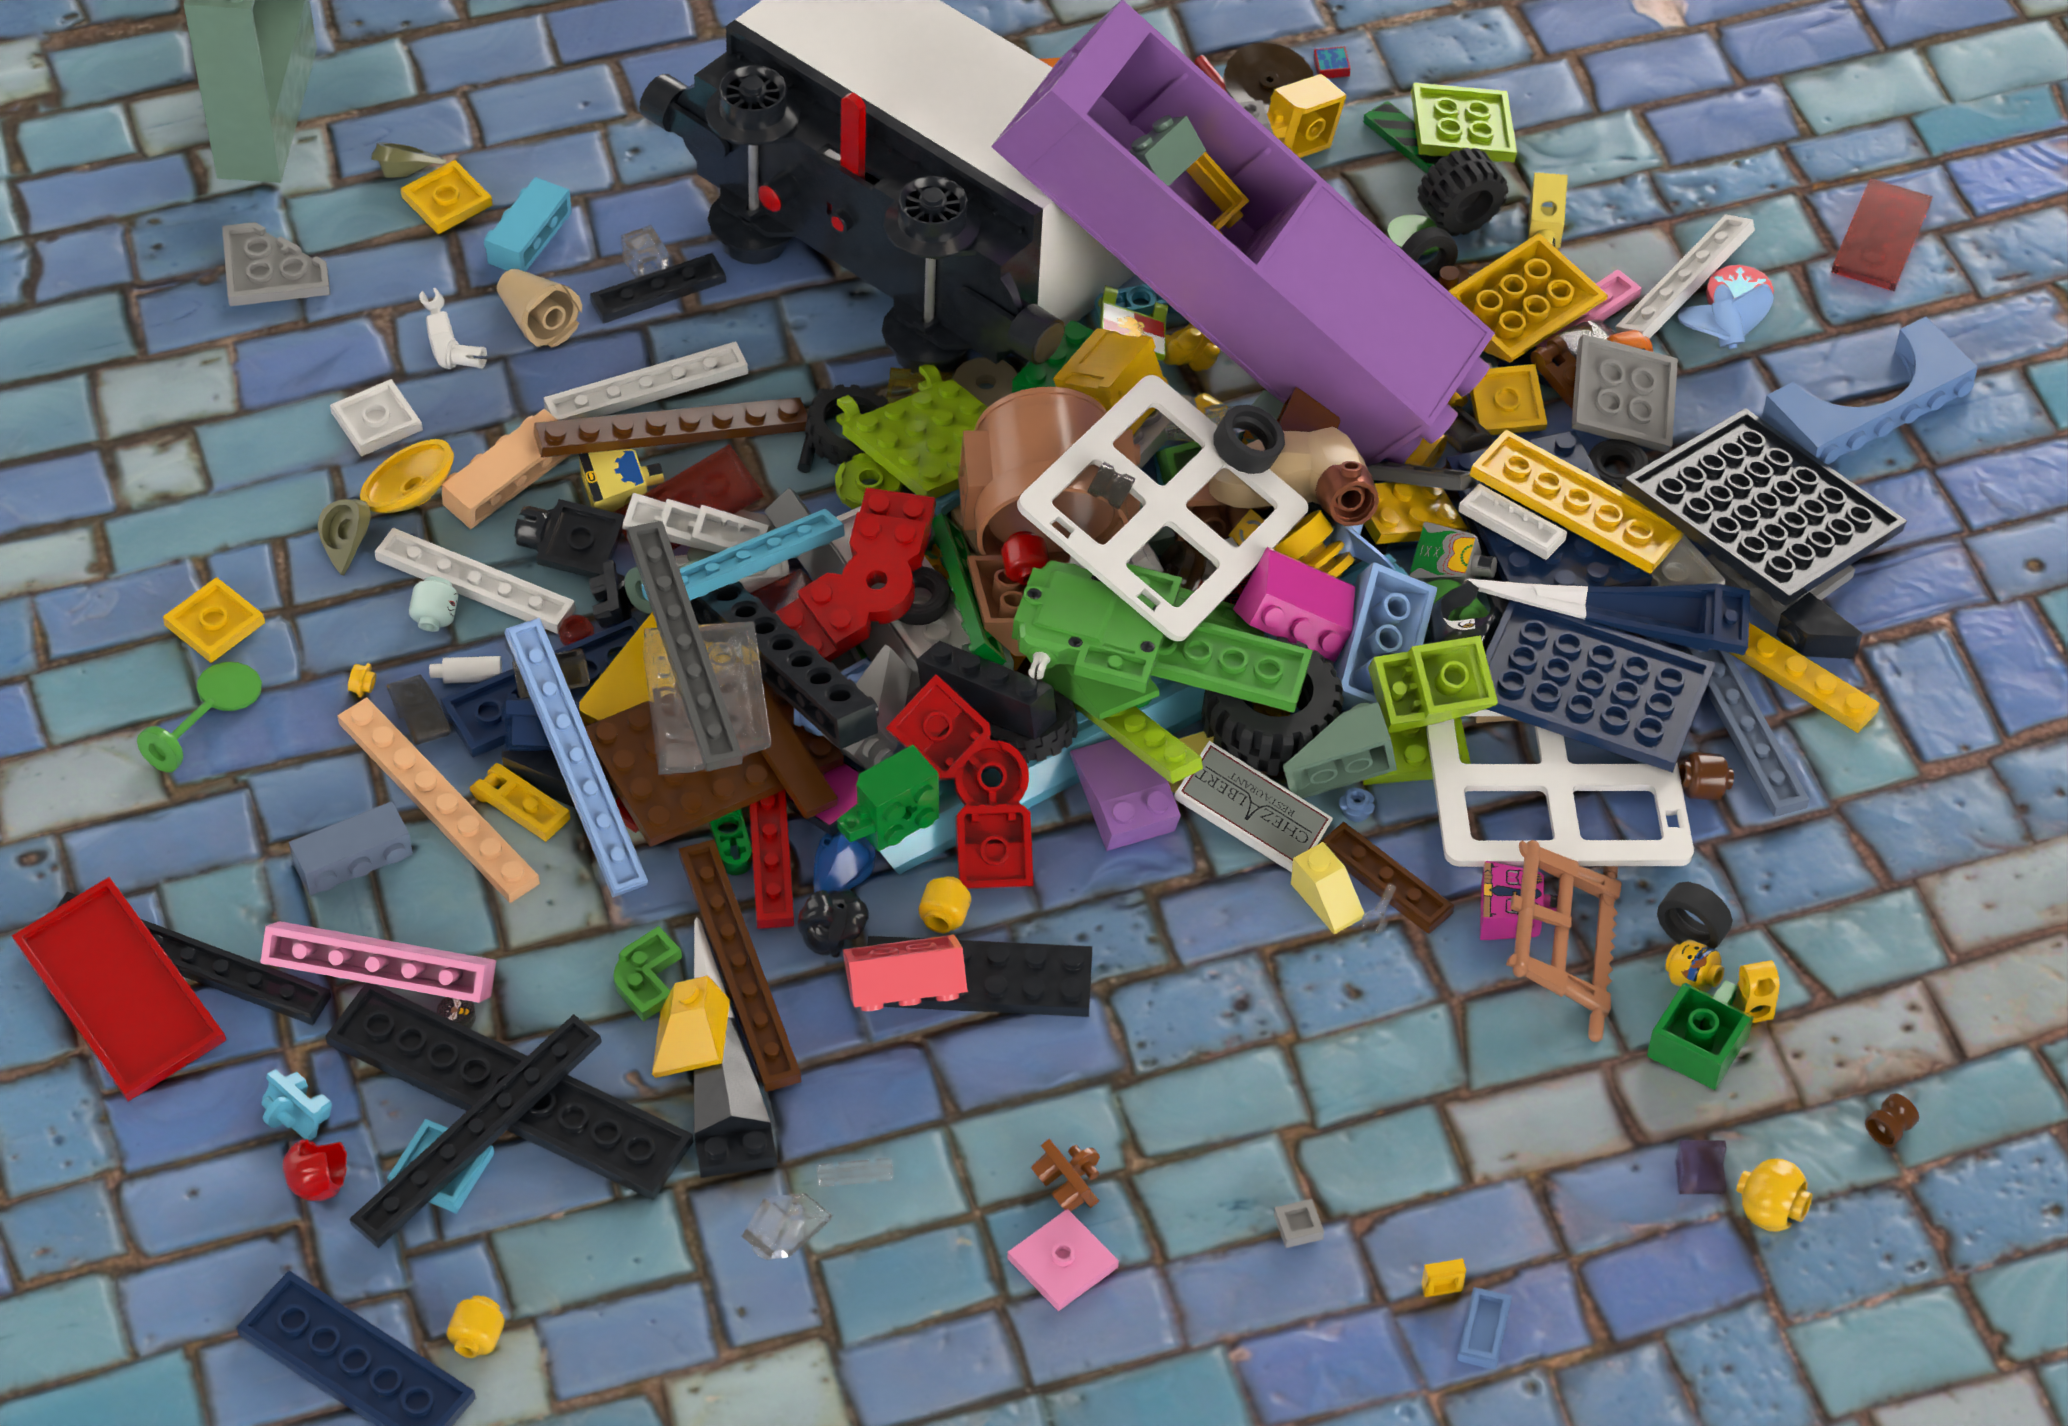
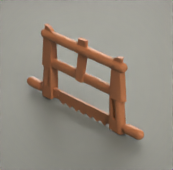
M1522 840L1519 842V850L1524 857L1520 896L1514 894L1511 897L1510 906L1511 909L1518 912L1514 954L1508 958L1506 965L1513 967V974L1516 977L1521 978L1525 976L1560 997L1565 995L1591 1010L1588 1036L1591 1041L1599 1042L1603 1038L1605 1017L1608 1016L1611 1009V993L1607 992L1606 989L1612 982L1608 974L1613 970L1609 965L1614 959L1610 952L1615 948L1611 940L1616 936L1612 929L1617 925L1613 918L1618 914L1614 908V901L1619 898L1622 882L1616 879L1618 866H1604L1603 874L1579 866L1578 861L1541 848L1535 840L1528 841L1527 843ZM1538 868L1559 878L1556 911L1534 904ZM1573 886L1600 898L1592 984L1565 972L1569 928H1571ZM1533 919L1555 925L1551 965L1529 956Z

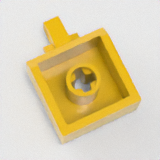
M1322 74L1274 89L1267 113L1274 136L1299 158L1331 148L1347 95Z

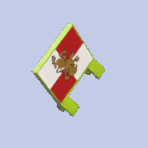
M1105 285L1103 296L1098 301V306L1100 307V329L1117 331L1119 334L1140 337L1141 335L1152 336L1156 346L1154 349L1158 360L1164 361L1166 357L1165 321L1168 306L1155 302L1153 313L1147 316L1115 305L1118 289Z

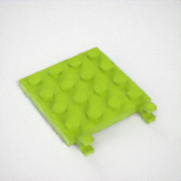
M924 364L919 366V372L926 378L925 381L918 383L920 392L889 403L866 414L860 413L857 403L849 395L837 399V405L844 411L843 414L836 416V422L843 426L842 434L916 495L935 497L936 499L959 489L958 471L963 431H975L978 419L988 407L953 379L942 381L940 372L934 365Z

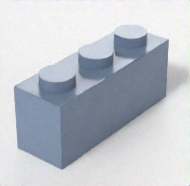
M392 801L289 842L293 865L310 896L321 891H328L338 884L356 877H363L373 870L388 864L398 863L404 858L413 855L409 832Z

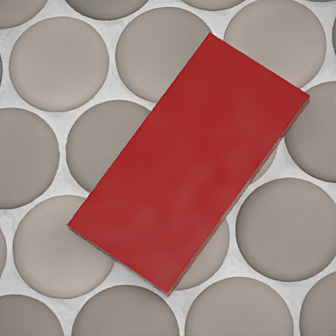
M107 877L12 935L19 950L128 1102L227 1041L222 1029L110 877Z

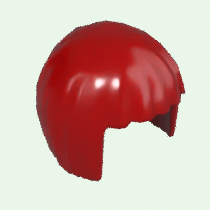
M308 1139L296 1142L283 1158V1173L288 1188L295 1195L308 1201H324L333 1198L344 1184L347 1170V1152L342 1142L316 1145L313 1141L309 1142Z

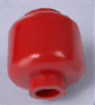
M1019 531L1012 534L1001 548L1006 576L1010 581L1021 583L1024 586H1027L1033 567L1042 569L1050 561L1045 540L1030 531Z

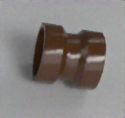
M1893 1093L1882 1102L1881 1110L1873 1111L1866 1118L1865 1127L1869 1135L1880 1145L1893 1147L1902 1139L1903 1131L1912 1129L1918 1123L1920 1117L1916 1107L1910 1100L1900 1094Z

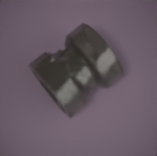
M1104 461L1090 484L1087 493L1096 498L1102 496L1108 500L1109 505L1119 510L1136 478L1127 473L1120 474L1116 472L1113 465Z

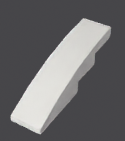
M636 493L632 494L622 525V529L627 530V527L663 521L670 542L717 553L765 534L769 525L705 505L696 508L674 500L667 499L666 502H662Z

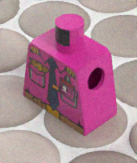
M1491 861L1484 862L1481 880L1480 940L1516 938L1518 912L1511 909L1510 906L1511 897L1514 894L1520 896L1523 868ZM1537 872L1534 904L1556 911L1558 895L1544 894V875L1541 872ZM1533 919L1531 937L1540 935L1542 921Z

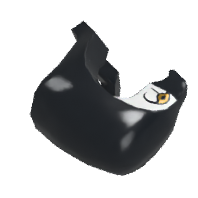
M1466 580L1461 586L1454 588L1433 604L1428 623L1431 643L1481 635L1486 654L1503 614L1495 606L1483 618L1449 621V615L1454 609L1461 606H1469L1477 596L1479 588L1471 581Z

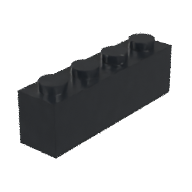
M940 640L916 659L921 689L937 674L985 720L1035 740L1057 721L1052 685Z

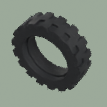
M844 384L836 385L832 390L827 388L821 391V396L816 395L808 411L805 435L808 436L807 442L809 446L816 449L815 453L820 458L825 457L829 459L828 463L835 466L842 464L844 461L846 464L848 461L853 460L852 456L865 453L852 441L833 433L824 421L831 415L844 413L837 405V399L846 395L852 397L857 403L860 413L866 414L888 404V399L883 395L878 396L870 388L864 390L860 389L859 385L852 384L850 387H844Z
M1053 688L1057 721L1037 739H1030L987 721L990 724V740L1011 744L1022 754L1026 763H1029V760L1035 759L1037 762L1046 760V756L1049 755L1056 756L1062 752L1061 749L1063 747L1068 748L1073 743L1072 738H1076L1078 734V724L1073 702Z

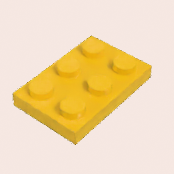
M1396 482L1374 483L1378 492L1379 504L1377 511L1364 525L1375 544L1419 541L1424 522L1466 532V524L1444 489Z

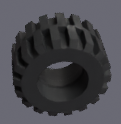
M1467 147L1462 148L1460 151L1450 152L1448 156L1440 158L1435 165L1428 169L1429 172L1421 179L1422 184L1418 186L1417 190L1419 203L1438 228L1444 229L1451 236H1458L1459 234H1469L1473 230L1476 231L1485 223L1490 222L1492 217L1502 209L1501 205L1507 199L1506 194L1509 187L1506 185V179L1484 151H1480L1478 148L1470 150Z

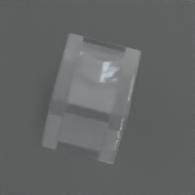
M652 225L621 235L623 260L635 278L669 267L668 251Z

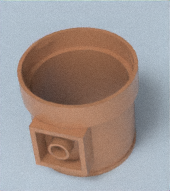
M1037 387L1009 394L990 405L978 419L975 431H963L958 471L963 531L976 530L977 546L981 556L1001 555L1002 546L1012 534L1019 531H1030L1045 540L1050 561L1069 563L1071 555L1024 517L1017 508V501L1021 494L1107 413L1105 408L1094 398L1082 392L1061 387ZM1126 430L1113 442V446L1132 463L1139 465L1140 445L1134 444L1132 430ZM1096 465L1088 466L1052 501L1054 507L1097 543L1102 545L1106 544L1140 511V501ZM1055 521L1052 526L1068 539L1071 533Z

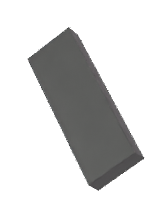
M1388 461L1372 464L1368 467L1373 480L1458 491L1476 486V479L1469 476L1470 472Z

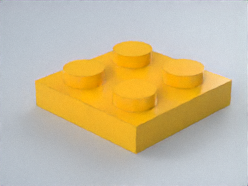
M456 160L400 188L401 197L437 234L493 206L492 196Z
M1535 364L1489 368L1483 379L1470 391L1479 436L1482 433L1487 436L1501 435L1505 430L1512 433L1546 430L1548 423Z
M218 577L163 616L164 625L210 663L265 624L264 614Z

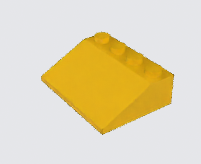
M1540 233L1449 290L1456 299L1495 333L1483 351L1508 362H1512L1605 301L1608 297V294Z

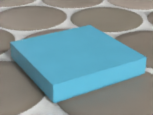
M425 1119L387 1177V1182L389 1183L448 1128ZM490 1145L429 1203L457 1214L493 1157V1146Z

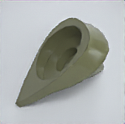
M378 142L371 155L372 160L379 161L384 177H407L432 163L446 165V160L412 146L397 143Z
M343 499L330 503L322 510L318 520L320 540L331 562L343 576L349 568L370 522V507L367 502L359 499Z

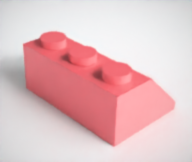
M955 935L843 949L851 1001L854 1007L861 1006V1011L880 1010L884 1008L883 1003L897 1001L899 1006H913L920 1004L921 998L935 996L937 1001H950L958 999L959 993L968 992L963 947Z

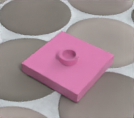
M1068 1209L1007 1252V1259L1058 1312L1115 1271L1119 1265V1260Z

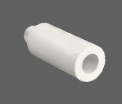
M501 656L443 658L442 664L429 665L430 678H443L444 684L480 683L502 673Z

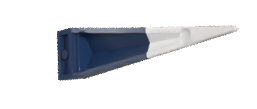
M1466 579L1479 588V592L1708 652L1710 648L1744 655L1748 648L1750 590L1717 583L1674 586L1601 587Z

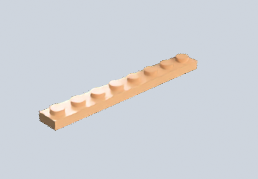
M367 697L337 715L339 725L509 903H512L540 884L539 875Z

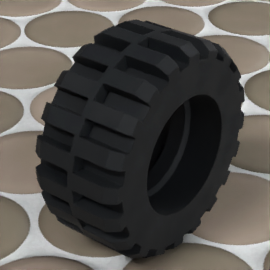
M1277 637L1276 641L1308 649V646L1306 644L1301 643L1299 641H1297V643L1294 644L1288 642V638ZM1314 650L1297 703L1300 711L1281 717L1259 713L1250 708L1243 699L1205 690L1201 713L1204 732L1207 738L1214 736L1213 743L1252 768L1265 771L1267 775L1277 776L1278 772L1284 771L1283 765L1341 715L1344 699L1342 696L1343 687L1341 680L1336 677L1337 672L1329 662L1324 663L1325 657Z

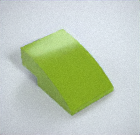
M1481 635L1412 646L1408 652L1374 657L1368 666L1376 701L1379 702L1389 733L1448 721L1498 704Z

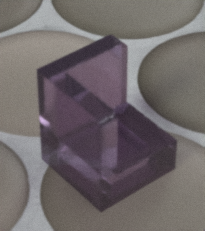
M1680 1140L1675 1159L1679 1194L1725 1193L1726 1182L1723 1162L1727 1150L1726 1141Z

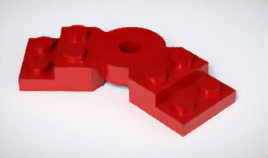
M866 488L861 510L856 513L849 542L853 557L844 567L842 575L826 573L798 590L799 598L775 612L781 621L790 629L796 630L800 638L808 645L814 646L825 660L831 662L869 638L871 621L887 624L901 618L910 609L914 601L915 585L912 571L914 572L922 567L936 508L935 497ZM877 583L886 584L883 588L880 589L871 588L873 585Z
M935 674L885 729L905 748L914 745L938 772L939 780L954 781L955 791L961 802L965 805L955 816L958 879L967 889L1033 887L1031 812L1019 803L1029 783L1027 763L1022 754L1011 744L990 740V724ZM994 768L1000 773L1001 782L997 787H988L983 783L981 774L984 769Z

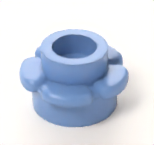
M1350 788L1345 791L1344 796L1340 797L1339 806L1342 809L1343 815L1348 820L1361 822L1366 820L1374 811V797L1367 790Z

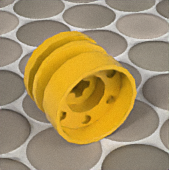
M1321 510L1314 511L1305 516L1273 549L1336 578H1340L1342 573L1355 560L1350 552H1345L1334 558L1344 547V543L1341 540L1328 545L1324 544L1323 541L1331 534L1333 527Z

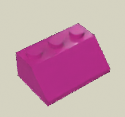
M1267 547L1233 610L1250 626L1276 637L1288 638L1290 643L1296 644L1297 641L1304 643L1308 646V649L1316 650L1325 658L1335 662L1352 632L1355 587L1348 582Z

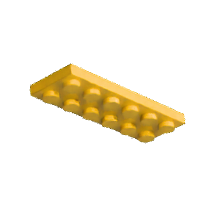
M1505 430L1471 467L1469 476L1649 574L1657 568L1684 536V533L1638 500L1508 430Z

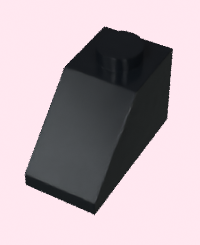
M1808 592L1781 613L1776 636L1782 643L1805 657L1853 659L1858 654L1863 633L1811 592Z

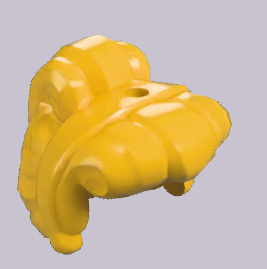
M1190 323L1185 328L1174 332L1171 336L1166 334V357L1163 362L1167 365L1178 366L1189 364L1195 371L1208 370L1216 363L1220 349Z

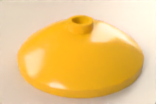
M431 439L415 443L400 450L381 463L369 475L361 488L360 500L367 502L370 511L377 513L404 511L426 503L441 487L452 468L454 460L452 448L444 440Z

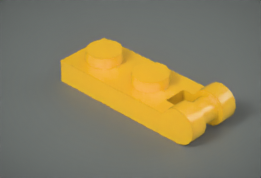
M495 763L487 770L488 775L483 780L478 779L470 786V791L477 800L489 803L545 842L571 819L570 810L499 763Z

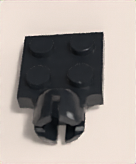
M559 499L557 505L550 510L533 506L523 507L519 515L525 517L524 520L517 519L514 537L518 546L538 551L536 556L538 565L594 578L604 574L603 563L613 559L624 530L622 525L625 515Z

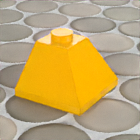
M708 975L677 982L673 985L660 1011L652 1075L655 1078L722 1063L730 999Z

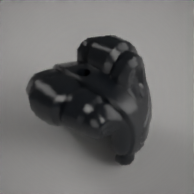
M851 890L817 891L809 896L805 905L799 911L798 930L802 934L806 946L814 953L823 956L831 954L833 958H837L840 956V951L844 946V940H853L860 936L868 921L869 911L867 905Z

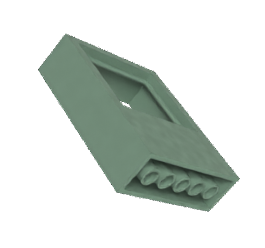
M185 0L184 9L217 179L281 183L317 50L310 0Z

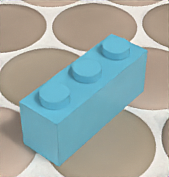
M537 177L531 181L527 188H523L516 202L510 209L505 210L501 221L485 237L484 247L486 248L488 264L507 271L519 269L526 272L572 213L569 189Z

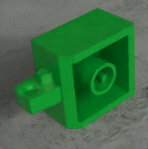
M914 745L859 774L857 780V805L837 819L839 831L849 842L866 837L877 852L888 846L899 844L906 836L913 832L929 827L935 820L939 819L938 772Z
M1724 980L1714 996H1711L1687 983L1682 984L1652 1030L1647 1057L1716 1090L1749 1038L1754 1016L1732 1006L1736 999L1738 986Z

